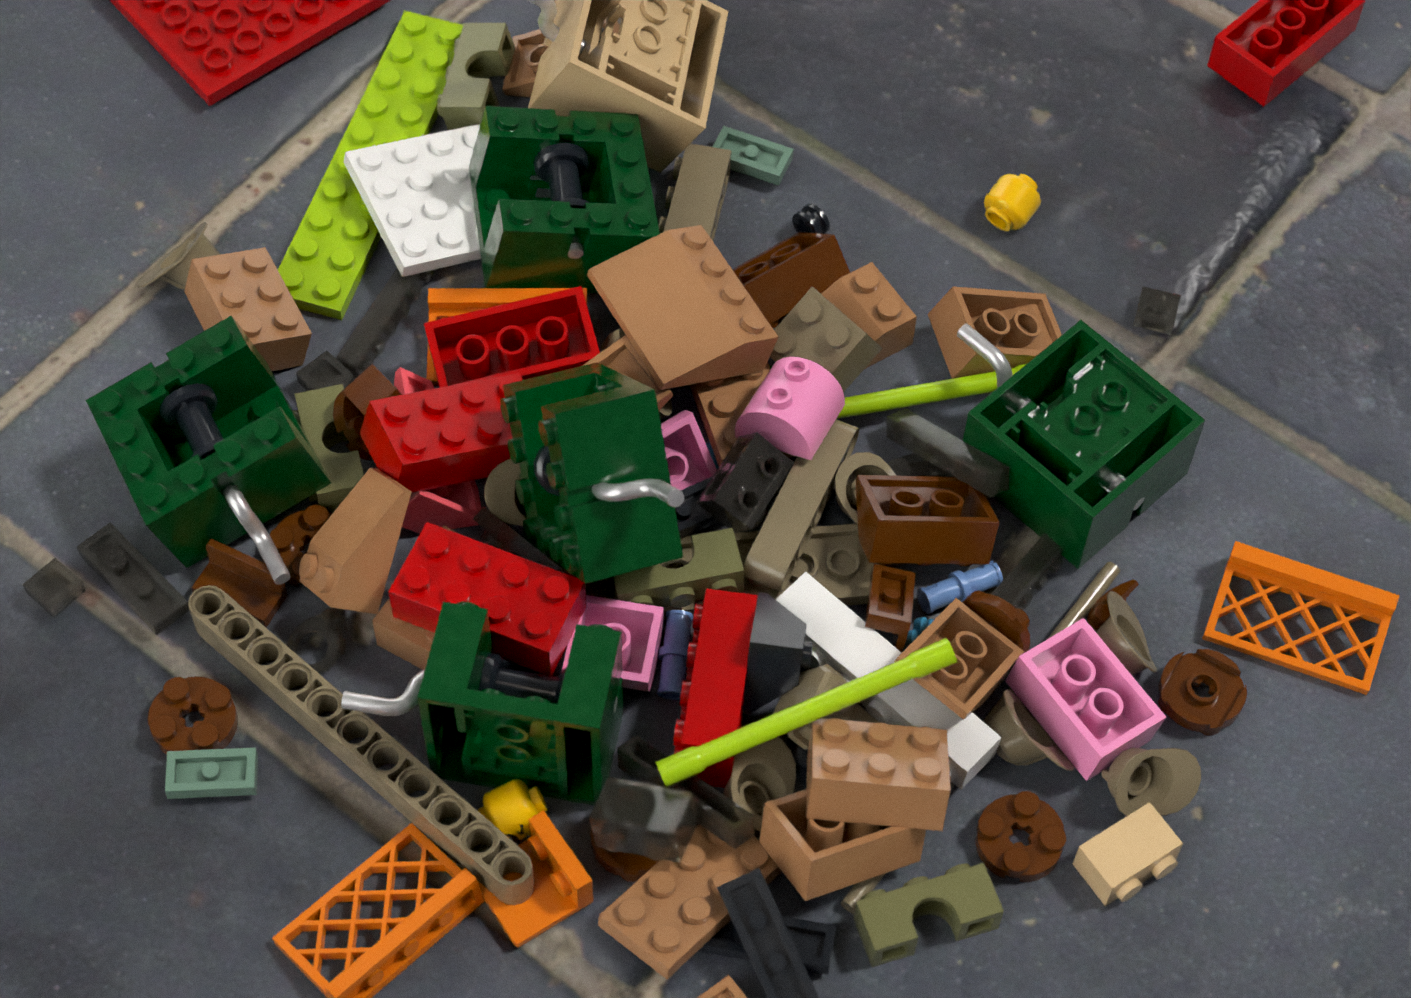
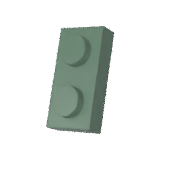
M723 126L712 146L731 150V170L778 186L793 159L794 151L792 148L727 126Z
M256 747L167 751L165 778L167 799L257 795L258 753Z

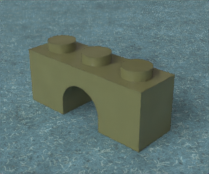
M464 23L460 38L455 40L452 64L446 70V84L443 94H440L437 99L438 114L443 116L448 130L481 124L485 106L499 107V101L488 77L508 76L515 46L506 23Z
M343 384L296 393L295 399L298 410H293L331 481V484L309 496V501H318L320 506L325 507L331 513L338 508L364 476L358 450L347 453H335L329 450L333 445L348 440L343 431L337 432L333 420L334 402L337 395L344 390Z
M733 528L691 535L692 559L683 567L669 569L657 564L610 577L615 599L659 607H685L694 601L704 600L706 588L738 593L744 592V569Z
M965 863L948 869L945 875L929 880L926 876L916 877L906 882L902 888L886 892L884 889H878L863 895L859 901H856L853 920L871 967H876L915 954L918 935L913 921L920 916L936 915L943 918L950 925L956 941H960L998 929L1004 910L985 864L981 863L970 867L969 864Z

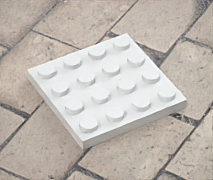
M480 124L345 152L344 164L402 277L481 259L469 174V164Z

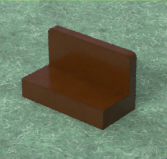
M210 539L206 544L210 562L191 587L192 591L194 592L202 586H217L267 628L288 596L285 583L275 584L264 562L214 539Z
M874 564L870 577L865 627L894 633L893 646L902 653L912 619L915 573Z

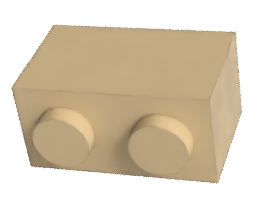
M1149 802L1080 845L1073 866L1101 902L1107 906L1117 898L1121 902L1132 898L1143 887L1141 883L1153 875L1156 879H1161L1169 874L1178 865L1176 859L1183 843Z

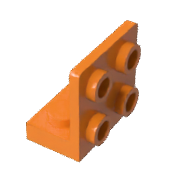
M544 810L528 819L530 837L518 845L530 857L532 863L534 890L530 898L522 904H506L478 881L484 901L516 947L524 945L594 902L592 879ZM512 872L505 875L503 879L516 881L523 875Z

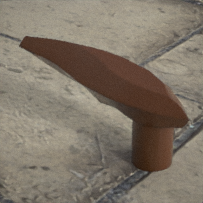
M1132 579L1114 587L1101 596L1092 606L1087 616V622L1094 631H1097L1110 616L1107 594L1110 591H1114L1126 601L1130 593L1139 585L1136 580Z

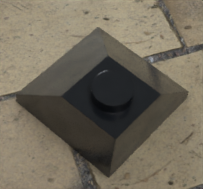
M767 593L758 594L750 638L742 713L747 714L755 712L799 684L801 668L810 669L813 642L805 641L807 624Z

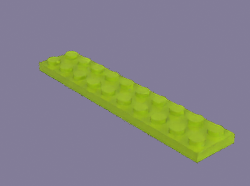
M404 11L278 268L298 309L343 320L381 238L344 164L345 152L429 135L438 116L437 99L440 94H443L446 84V70L452 64L455 40L460 38L463 28L462 24Z

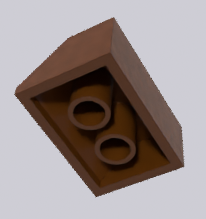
M797 232L732 269L772 328L779 324L778 319L789 314L811 287H814L821 294L839 278L851 273L834 234Z
M857 475L858 538L869 563L880 565L916 563L922 566H930L932 564L971 566L972 564L990 563L999 520L975 477Z

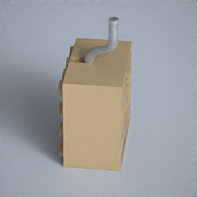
M527 0L541 9L538 17V26L545 36L544 45L548 46L540 57L528 108L555 110L557 116H568L570 110L638 114L647 166L660 173L706 128L728 16L727 10L707 0ZM606 17H607L606 25H605V29H604V28H602V27H603V22H604V20H605ZM622 18L618 34L613 33L615 22Z

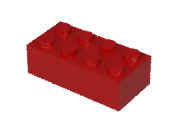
M1259 0L1215 36L1207 66L1265 107L1356 30L1366 0Z
M582 286L424 323L439 388L519 373L522 379L526 380L583 366L600 353Z
M519 373L371 400L367 407L360 435L377 468L410 490L411 493L486 478L498 464L511 459L508 450V440L512 439L510 423H506L502 416L500 400L505 398L503 385L522 381L523 379Z
M426 522L388 591L393 617L434 633L443 602L454 604L470 602L478 605L480 608L488 609L492 643L491 653L500 654L502 659L547 676H552L576 629V625L579 623L587 607L586 584L578 578Z
M706 588L704 605L695 604L692 625L694 630L693 640L689 642L686 660L687 676L686 680H683L680 695V719L676 720L674 731V754L690 747L700 746L741 728L749 645L758 595ZM735 755L705 768L701 773L680 782L725 788L732 775Z

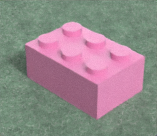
M1084 618L1020 655L1006 679V683L1086 781L1099 774L1102 769L1110 767L1114 759L1122 751L1129 748H1140L1151 741L1166 719L1164 713Z

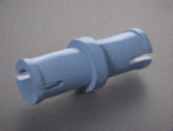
M993 560L989 564L978 566L966 572L960 570L951 572L947 579L919 588L917 590L918 602L924 612L927 614L932 613L934 610L949 605L955 598L962 601L973 591L983 592L993 587L1001 586L1003 584L1002 572L998 564L994 563Z
M669 610L666 612L664 646H661L658 652V658L662 661L657 694L664 699L680 700L682 683L686 678V660L693 615L684 610Z

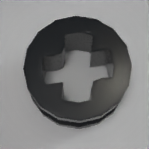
M814 204L805 205L802 208V212H797L792 217V223L796 232L825 234L830 230V223L826 214Z

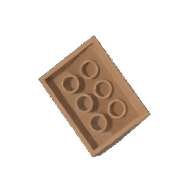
M702 225L667 230L588 270L587 276L661 390L761 372L764 370L779 338Z

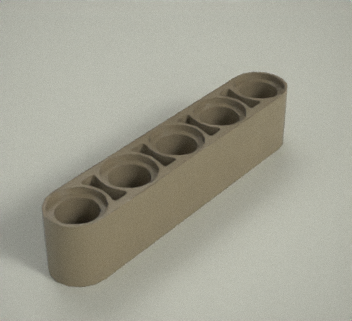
M835 420L811 460L797 456L748 553L743 567L744 578L780 592L785 590L835 489L834 480L837 469L845 458L851 456L859 435L858 427Z

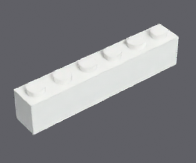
M807 572L801 575L776 599V601L807 624L805 641L813 642L810 662L812 668L829 664L847 682H850L894 663L901 654L897 648L877 631L865 627L864 620ZM913 679L860 701L866 708V711L880 723L947 730L950 782H953L961 790L995 756L1002 738L973 713L963 720Z

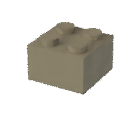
M811 287L775 328L774 331L779 338L770 357L775 362L786 357H800L811 360L829 371L839 382L844 393L882 350V347L814 287Z

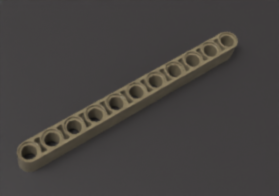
M207 585L196 589L190 595L188 601L189 610L195 629L200 637L460 866L469 870L500 901L510 905H517L530 898L534 890V877L531 859L526 852L364 712L342 709L343 694L217 586ZM210 611H216L213 614L205 615ZM237 636H245L242 639L233 640ZM266 661H275L270 665H261ZM296 686H305L301 690L290 691ZM324 712H335L328 717H319ZM354 738H365L360 743H349ZM385 764L396 765L394 768L390 770L379 769L381 766ZM418 790L427 792L422 797L415 798L409 796ZM449 817L459 819L457 822L451 825H443L440 823L442 820ZM477 845L490 846V849L486 852L476 853L471 851ZM512 872L523 875L516 881L503 879L505 875Z

